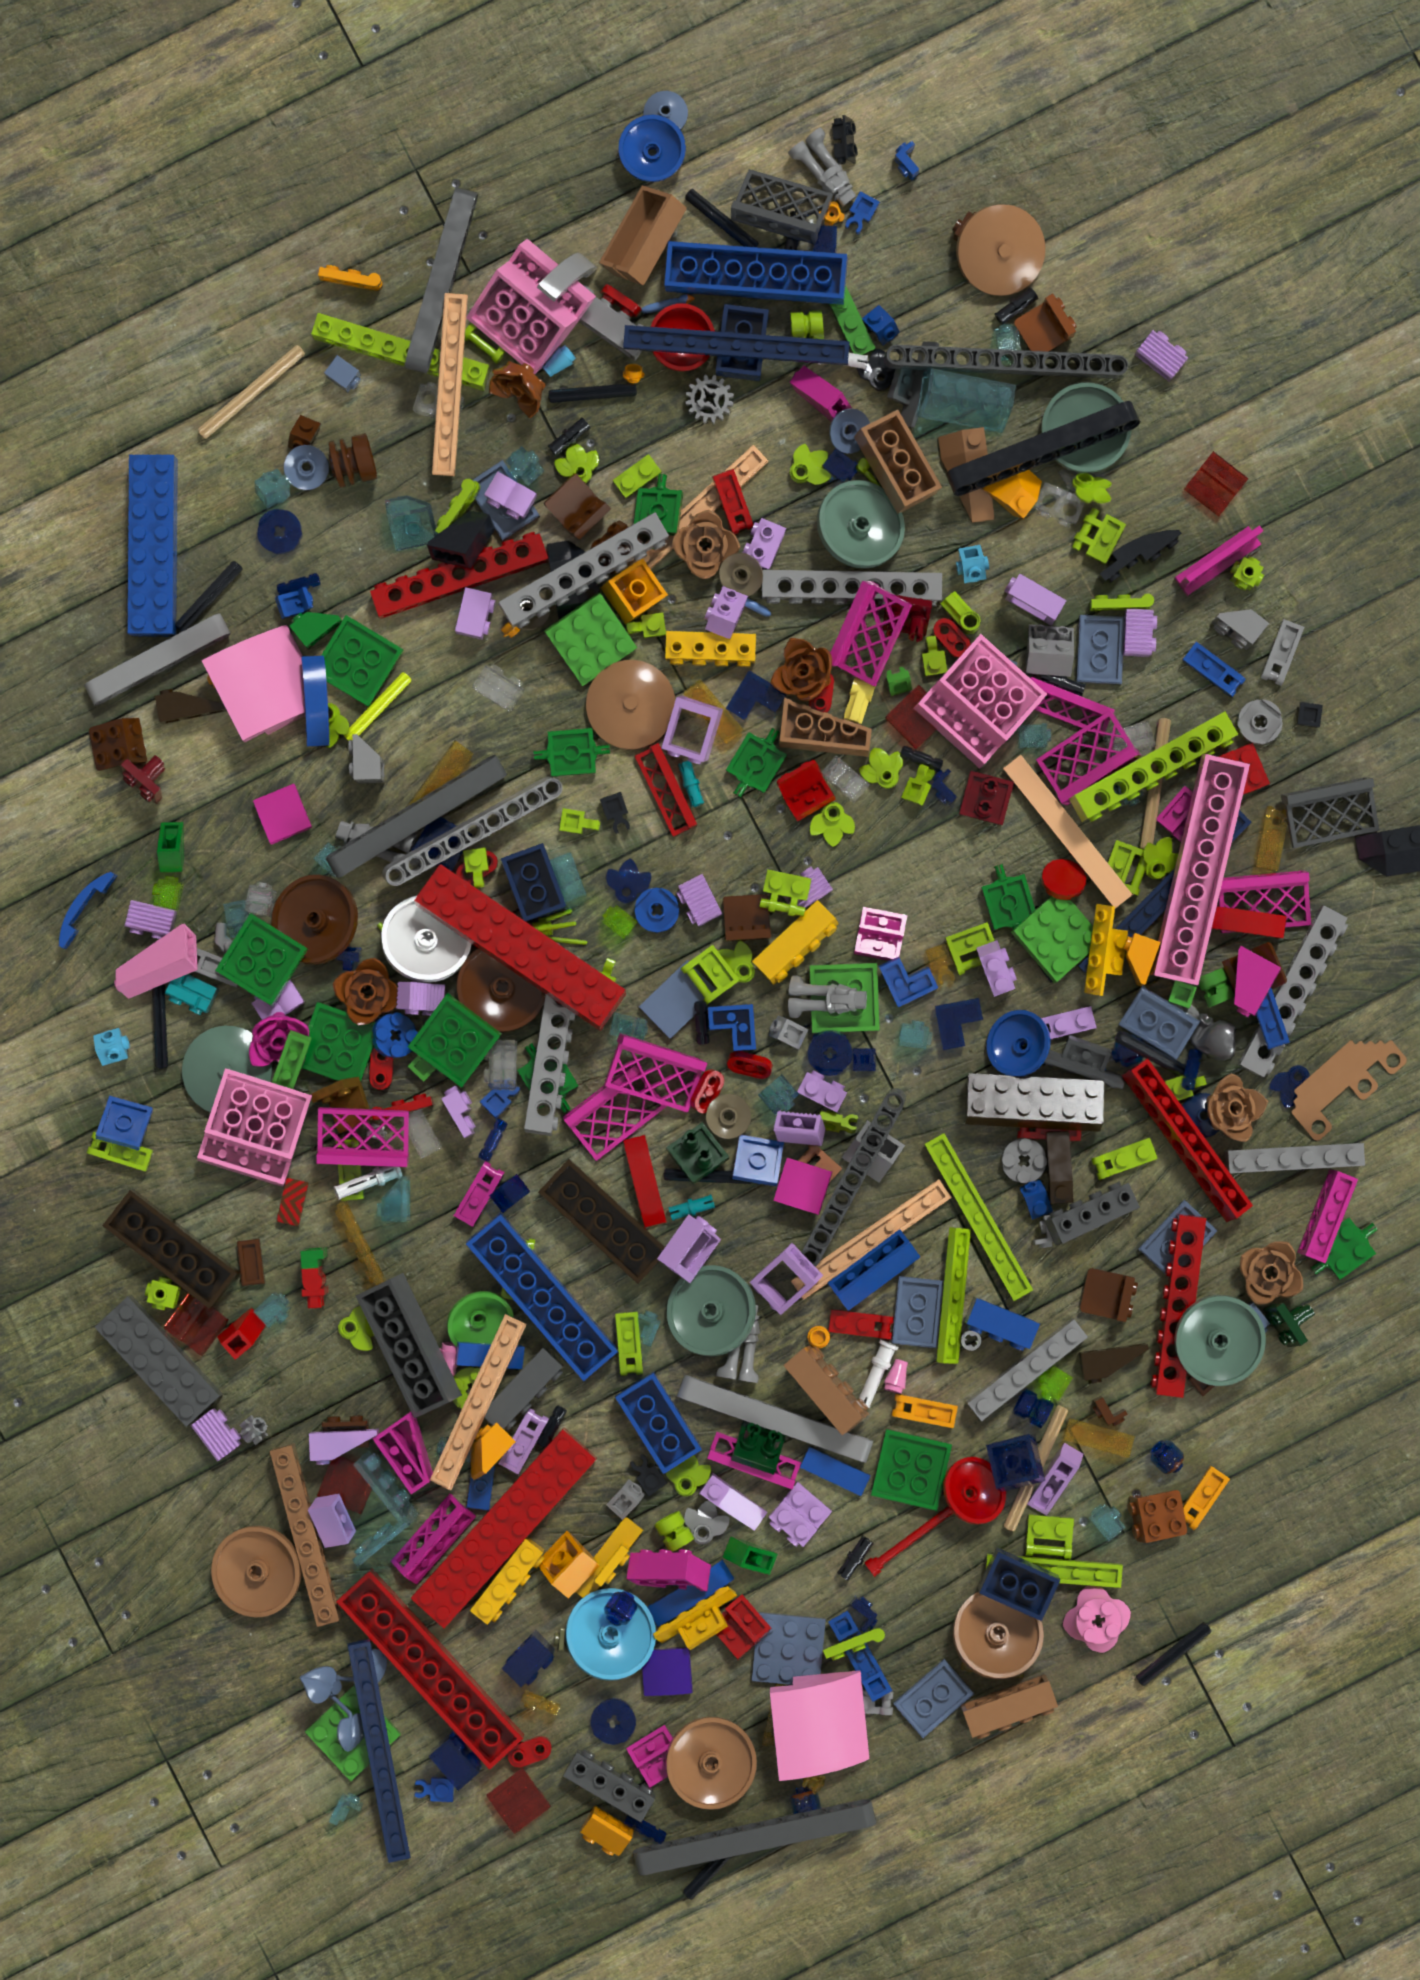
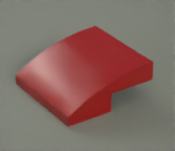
M741 1594L722 1613L728 1627L717 1633L716 1636L734 1657L740 1660L772 1628Z

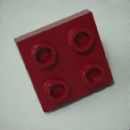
M895 595L912 604L898 638L901 633H908L909 640L914 641V636L917 635L916 642H920L923 636L927 634L932 600ZM898 603L891 606L894 618L900 616L904 606ZM885 608L883 622L890 619L887 608ZM891 623L882 626L883 630H887V637L891 636L893 632Z
M154 755L142 769H138L126 759L121 764L123 780L131 788L136 786L140 790L139 794L147 802L152 800L157 804L162 799L161 788L154 781L165 770L164 762Z
M970 771L959 815L1003 826L1014 782Z

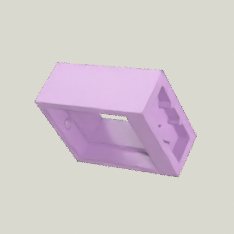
M1019 574L1017 579L1012 577L1004 591L1007 593L1005 600L1052 626L1067 601L1022 574Z
M682 695L676 697L662 749L667 750V754L674 757L686 756L688 761L695 764L708 761L723 709ZM682 708L711 718L701 753L671 744Z
M688 1214L657 1259L681 1278L691 1283L721 1238L715 1234L717 1230L709 1225L707 1221L699 1216L695 1219Z
M791 1243L764 1267L750 1283L754 1290L769 1302L770 1307L782 1315L812 1288L823 1275ZM782 1260L805 1284L787 1301L764 1277Z

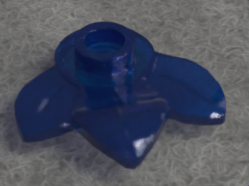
M628 859L621 865L619 871L608 869L606 880L608 885L615 890L616 898L620 902L630 903L635 900L638 893L647 890L651 882V873H639L635 862L632 859ZM624 888L630 889L631 893L629 896L622 894Z
M1295 1065L1288 1072H1280L1274 1076L1269 1088L1274 1091H1281L1280 1098L1285 1108L1295 1105L1294 1100L1297 1098L1294 1090L1310 1077L1309 1072L1304 1066ZM1296 1072H1299L1302 1075V1078L1299 1081L1294 1079V1074Z

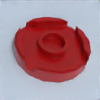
M1058 859L1051 861L1045 866L1041 875V884L1050 896L1056 899L1070 900L1072 897H1078L1083 892L1086 885V875L1077 863L1071 860Z

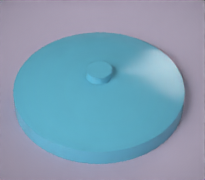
M606 1588L586 1595L575 1605L566 1623L565 1641L572 1660L582 1671L597 1679L613 1681L633 1675L646 1664L654 1650L656 1639L653 1633L656 1632V1628L649 1609L638 1597L621 1589Z

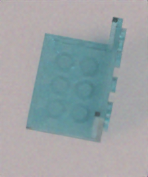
M370 1451L362 1455L353 1465L397 1521L392 1525L388 1521L373 1537H368L354 1551L356 1555L352 1559L357 1567L411 1525L419 1515L409 1502L411 1497L403 1487L401 1489L397 1487L394 1483L396 1481L394 1475L389 1470L385 1471L380 1465L382 1460L375 1452L371 1454Z

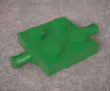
M658 474L657 487L650 489L638 488L634 524L656 512L668 535L675 536L679 530L684 493L682 490L666 488L667 475Z
M592 728L549 731L547 750L533 751L534 755H538L534 756V760L548 759L551 767V777L595 774L597 755L610 754V750H603L610 749V745L596 746L593 740Z
M771 728L766 739L759 738L748 732L726 769L728 773L735 776L739 781L733 794L737 795L740 790L738 797L741 798L747 786L765 793L787 754L777 749L773 744L780 733L778 730L774 733L775 729Z
M1001 864L999 867L998 865L994 866L998 880L992 884L982 886L981 889L993 929L1012 927L1014 930L1035 911L1025 874L1016 877H1006L1003 864Z
M533 1043L529 1044L530 1048L528 1046L525 1047L531 1060L517 1070L529 1092L531 1090L537 1052ZM549 1061L545 1064L544 1068L552 1072L556 1070L557 1064ZM563 1064L562 1073H566L564 1087H559L558 1095H562L560 1109L562 1113H565L566 1109L568 1111L571 1108L564 1097L579 1085L567 1065ZM549 1083L541 1087V1091L545 1094L551 1093L554 1089L553 1085Z
M1348 1217L1341 1222L1326 1263L1319 1261L1310 1267L1313 1271L1319 1267L1314 1271V1274L1317 1275L1327 1267L1333 1271L1338 1280H1341L1376 1254L1369 1244L1367 1237L1378 1231L1377 1227H1374L1375 1225L1371 1223L1361 1230Z

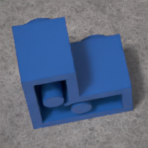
M753 1004L708 1007L709 1030L732 1029L733 1051L756 1050Z

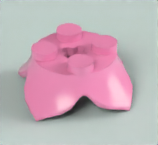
M1087 1585L1080 1591L1076 1607L1066 1613L1063 1627L1071 1637L1085 1642L1092 1651L1104 1653L1116 1644L1119 1634L1127 1627L1131 1611L1123 1601L1112 1599L1103 1588ZM1096 1615H1100L1101 1618L1104 1617V1621L1099 1626L1096 1623L1092 1624V1620L1096 1619Z

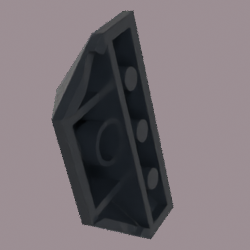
M569 540L547 544L551 572L585 553L584 550ZM587 567L579 570V575L583 578H587L592 574L591 570ZM564 578L560 580L559 585L563 589H568L572 586V582ZM596 581L589 584V589L582 594L577 595L575 592L568 596L570 600L560 606L556 604L559 620L600 592Z
M1420 825L1355 837L1358 859L1385 877L1420 871Z

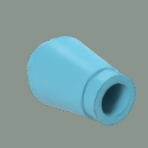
M564 345L561 348L558 347L542 367L552 377L554 374L572 365L576 357Z

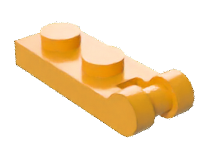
M326 265V268L320 267L318 272L321 281L379 291L383 286L380 275L377 273H371L369 276L361 275L360 271L348 269V272L340 271L338 267L333 265Z
M895 1393L894 1400L896 1405L895 1409H892L891 1416L954 1428L957 1405ZM905 1403L912 1404L910 1412L904 1411Z
M1211 1465L1183 1505L1186 1523L1189 1524L1188 1527L1192 1530L1199 1526L1230 1480V1478ZM1191 1508L1198 1511L1194 1517L1188 1513Z

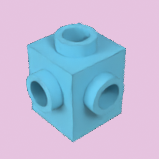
M975 545L959 548V562H956V569L958 575H962L964 583L985 580L986 570H989V562L987 556L984 557L981 546Z
M119 1028L93 1035L95 1051L102 1066L128 1058L129 1040L126 1035H122Z

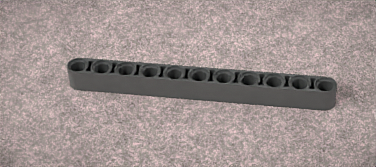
M892 345L883 356L885 365L892 369L1116 379L1128 369L1126 358L1121 355ZM890 352H897L900 356V361H892ZM912 353H919L922 356V362L917 363L913 361ZM935 354H941L944 357L943 364H939L934 360ZM957 355H963L966 358L967 362L965 365L957 362ZM979 356H985L988 359V366L980 364ZM1001 357H1007L1010 360V367L1002 365ZM1023 358H1029L1032 361V368L1024 366ZM1046 359H1051L1054 362V369H1049L1045 365ZM1068 360H1073L1076 363V370H1071L1067 366ZM1090 361H1095L1098 364V371H1093L1090 368ZM1112 362H1117L1120 365V372H1115L1112 369Z
M861 1799L643 1846L635 1849L632 1853L638 1875H648L863 1829L875 1825L877 1821L871 1799Z

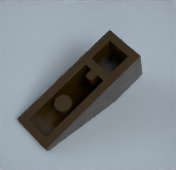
M173 689L162 690L160 695L155 696L159 721L162 724L227 711L222 703L177 691L173 692Z
M1069 1130L1046 1132L1048 1198L1051 1204L1073 1203Z
M1148 1344L1079 1352L1082 1379L1088 1380L1089 1384L1102 1382V1378L1109 1377L1149 1349Z

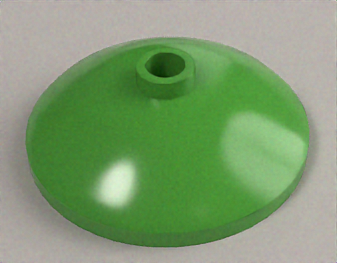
M480 1291L468 1294L461 1298L449 1313L447 1319L448 1335L456 1347L457 1342L492 1344L504 1315L506 1314L514 1318L513 1311L508 1302L496 1293ZM478 1314L481 1315V1316H480L479 1318H477V1319L474 1318V1317H475L476 1315H478Z

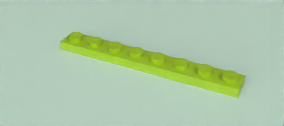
M943 1133L925 1143V1147L1012 1300L1015 1301L1033 1291L946 1135Z

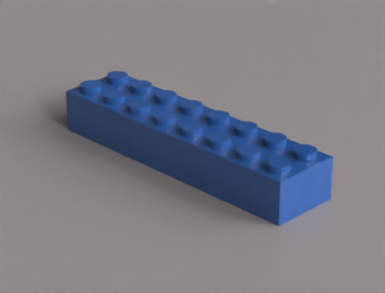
M668 241L664 286L666 292L844 305L848 257L847 254Z
M129 455L128 634L131 637H173L176 635L178 459L175 455Z
M501 1212L466 1241V1245L583 1381L618 1352V1348Z

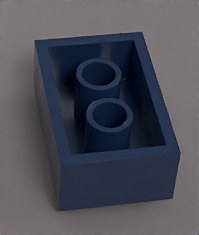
M724 304L721 332L766 335L769 310ZM718 356L716 376L760 381L763 359Z
M543 843L501 858L525 922L528 923L567 908Z
M996 1547L978 1586L979 1594L1042 1621L1058 1587L1060 1578L1056 1573Z

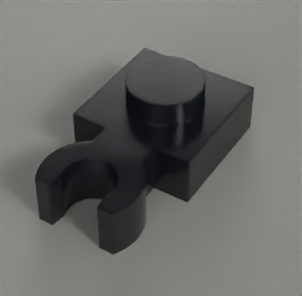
M618 792L601 798L600 801L607 821L614 819V832L619 834L617 826L620 823L625 824L626 829L630 830L629 822L623 819V815L628 814V810L622 793Z
M641 1454L640 1457L643 1460L641 1466H637L633 1460L630 1464L634 1470L641 1473L636 1479L648 1496L665 1486L667 1481L655 1464L650 1468L648 1467L647 1457Z

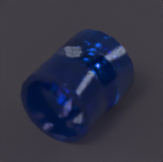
M1025 1388L1012 1414L1021 1419L1028 1418L1030 1424L1041 1429L1048 1419L1054 1403L1044 1397L1039 1399L1037 1393Z

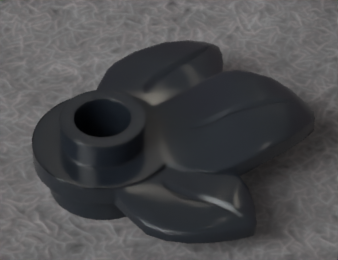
M875 349L871 353L868 362L858 361L867 364L866 370L856 368L858 375L862 379L869 381L873 389L877 391H884L890 387L896 370L885 365L883 360L885 352L881 349ZM882 377L885 380L879 381L877 378Z

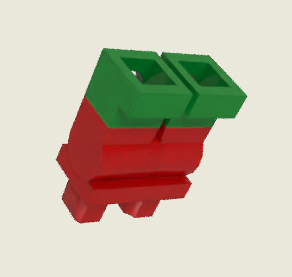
M328 1247L305 1248L300 1251L302 1283L304 1287L302 1289V1297L307 1296L308 1308H322L325 1305L324 1295L329 1292L328 1285L324 1286L327 1278L322 1266V1259L328 1256Z

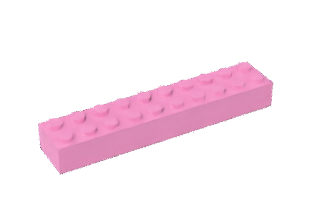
M1208 754L1201 755L1158 941L1161 943L1151 969L1152 975L1195 985L1199 984L1250 764Z

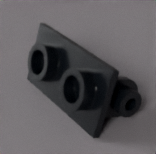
M842 115L843 119L836 118L834 123H832L833 140H841V143L834 144V158L838 164H845L846 160L856 164L855 156L858 155V149L854 143L856 126L851 118Z

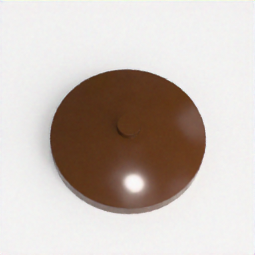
M308 875L293 881L282 891L274 905L271 924L308 948L301 963L322 964L338 957L349 946L357 929L358 910L353 895L342 883L325 875Z
M479 948L465 960L457 979L459 1002L499 1032H510L526 1026L539 1014L545 1002V993Z

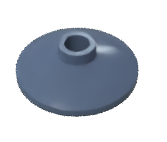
M660 91L653 94L647 100L643 115L666 117L681 130L687 121L688 109L685 101L678 94L671 91ZM663 108H668L670 112L668 114H663L661 110Z
M852 408L839 412L832 420L829 430L833 446L843 453L859 451L860 447L854 436L862 427L870 424L867 416L860 410ZM848 426V432L845 433V428Z
M301 445L292 449L286 456L284 473L287 480L294 487L302 490L315 489L327 478L329 471L328 460L320 449L311 445ZM307 462L311 467L309 470H304L302 464Z

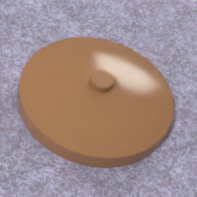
M1005 204L985 207L974 213L960 231L956 247L958 265L966 280L981 292L998 296L1017 293L1034 281L1044 263L1045 239L1042 230L1036 220L1021 208Z
M623 660L606 667L594 678L586 698L587 716L593 730L606 743L625 750L642 749L656 743L666 734L675 704V695L669 680L659 669L643 661Z
M248 1526L233 1532L221 1542L213 1557L211 1574L218 1596L230 1609L248 1617H265L280 1611L294 1598L301 1582L302 1569L295 1547L283 1534L265 1526Z
M979 1592L969 1597L956 1614L953 1623V1642L956 1651L963 1663L980 1676L994 1680L1016 1677L1026 1671L1036 1661L1042 1649L1044 1638L1042 1621L979 1594Z
M702 1717L687 1723L675 1734L666 1754V1772L671 1786L684 1801L702 1809H720L735 1803L750 1788L756 1773V1753L750 1738L737 1724L721 1717Z

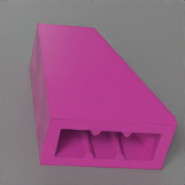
M804 365L793 375L790 381L796 393L831 422L839 412L852 408L840 390Z
M1242 946L1238 950L1234 1005L1238 1007L1237 1012L1249 1017L1250 1014L1255 1016L1281 967Z

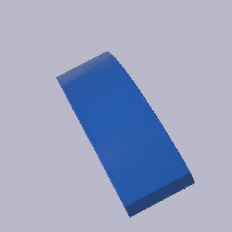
M324 656L301 657L304 684L307 747L329 746V716Z
M108 872L98 877L86 886L73 901L62 923L59 937V946L61 948L67 949L79 932L72 925L97 890L103 894L107 892L117 877L115 873Z
M722 1559L711 1566L707 1592L700 1591L695 1586L687 1585L686 1590L677 1588L648 1605L647 1608L656 1625L660 1626L695 1606L699 1601L706 1599L716 1590L734 1580V1577Z
M848 1610L828 1621L840 1643L861 1635ZM864 1643L866 1646L864 1649L856 1652L849 1649L845 1652L854 1669L861 1671L862 1684L872 1702L890 1693L892 1689L867 1643Z

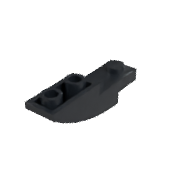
M1179 530L1155 532L1121 546L1110 555L1114 563L1099 574V580L1102 584L1106 581L1112 583L1121 576L1119 571L1124 567L1129 570L1139 561L1136 559L1138 557L1143 564L1148 560L1151 563L1162 555L1160 553L1161 550L1165 547L1171 549L1179 542L1177 538L1182 533Z

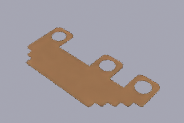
M1350 1040L1294 1090L1297 1098L1294 1100L1296 1107L1292 1110V1114L1314 1140H1321L1332 1129L1331 1123L1322 1114L1321 1110L1348 1086L1362 1100L1367 1099L1377 1090V1082L1367 1071L1377 1060L1389 1074L1396 1073L1406 1064V1057L1392 1040L1386 1044L1382 1041H1379L1377 1044H1374L1372 1041H1369L1367 1044H1364L1362 1041L1354 1044ZM1392 1053L1400 1057L1399 1065L1394 1068L1389 1067L1386 1062L1387 1057ZM1362 1079H1368L1371 1082V1089L1367 1093H1361L1358 1090V1083ZM1316 1120H1322L1325 1123V1130L1321 1134H1315L1312 1131V1124Z

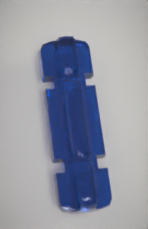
M314 573L310 574L307 578L304 576L290 580L287 584L285 582L277 585V591L279 595L298 591L301 587L309 589V586H319L321 581L319 575Z
M1196 1048L1189 1051V1060L1186 1062L1183 1075L1185 1078L1182 1079L1181 1086L1187 1091L1195 1088L1200 1062L1198 1061H1201L1202 1053Z
M501 1119L496 1120L494 1129L491 1130L484 1143V1149L482 1148L479 1153L481 1159L490 1161L493 1155L492 1151H495L502 1137L501 1133L505 1131L508 1125L507 1122Z
M629 1815L624 1820L626 1826L634 1827L635 1831L650 1839L651 1837L654 1838V1841L662 1844L666 1838L667 1833L665 1831L657 1830L656 1826L644 1820L639 1822Z

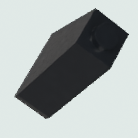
M470 510L428 541L427 548L432 560L471 569L495 530L490 515Z

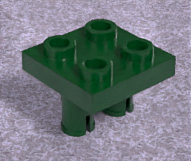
M703 1122L692 1130L686 1131L682 1137L666 1147V1151L692 1184H695L729 1160L728 1154Z
M1284 1303L1271 1304L1263 1309L1266 1314L1265 1318L1270 1323V1326L1275 1327L1279 1333L1277 1337L1284 1346H1302L1308 1341L1300 1329V1325L1315 1315L1310 1305H1300L1291 1312L1288 1311Z
M743 1420L731 1460L774 1475L786 1435Z

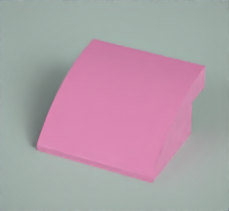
M526 239L519 244L510 260L495 271L466 318L521 365L523 363L529 364L534 369L533 373L536 374L569 335L596 296L577 281L567 289L564 295L556 301H552L537 286L558 264L530 240Z
M287 625L246 639L201 660L244 742L264 732L269 735L305 716L301 660L303 655Z
M980 634L913 709L980 769L997 749L1011 737L1045 698L1047 693Z
M225 1068L204 1131V1138L197 1161L283 1187L312 1095Z
M860 1670L793 1677V1685L770 1687L779 1781L822 1775L854 1766L869 1759Z

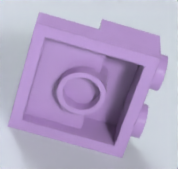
M453 1086L444 1092L445 1097L441 1099L463 1137L467 1138L475 1133L473 1128L476 1127L471 1117L464 1115V1113L471 1110L469 1105L472 1101L466 1091L461 1092L457 1086Z
M797 1481L793 1489L785 1495L768 1517L771 1519L769 1524L778 1532L784 1530L788 1534L787 1540L797 1547L800 1544L804 1547L818 1530L819 1526L831 1514L832 1510Z

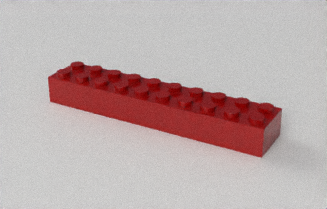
M441 864L414 899L418 908L599 1031L602 1030L626 996V989Z
M563 1427L548 1446L418 1588L411 1599L441 1627L445 1628L588 1470L597 1457Z
M373 1568L364 1574L336 1601L489 1770L523 1740L525 1734Z

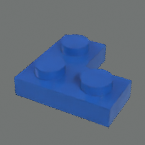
M899 957L878 966L897 1007L938 988L929 967L908 976Z

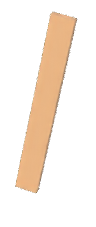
M444 294L432 475L455 476L468 302V295Z
M752 445L725 471L734 469L741 488L769 461ZM714 482L681 510L679 529L686 527L696 514L705 510L715 512L721 506ZM669 535L668 540H666L667 544L658 550L650 549L646 552L647 556L643 559L650 569L674 549L672 546L674 536ZM635 559L627 563L628 567L636 563Z
M1022 755L1003 768L1109 903L1115 906L1116 909L1129 899L1133 894Z
M939 1179L820 1260L815 1267L823 1276L802 1296L803 1300L826 1285L899 1229L903 1232L952 1197ZM798 1276L791 1280L797 1291L805 1285Z
M504 1315L430 1481L448 1490H452L527 1325L526 1323L509 1315Z

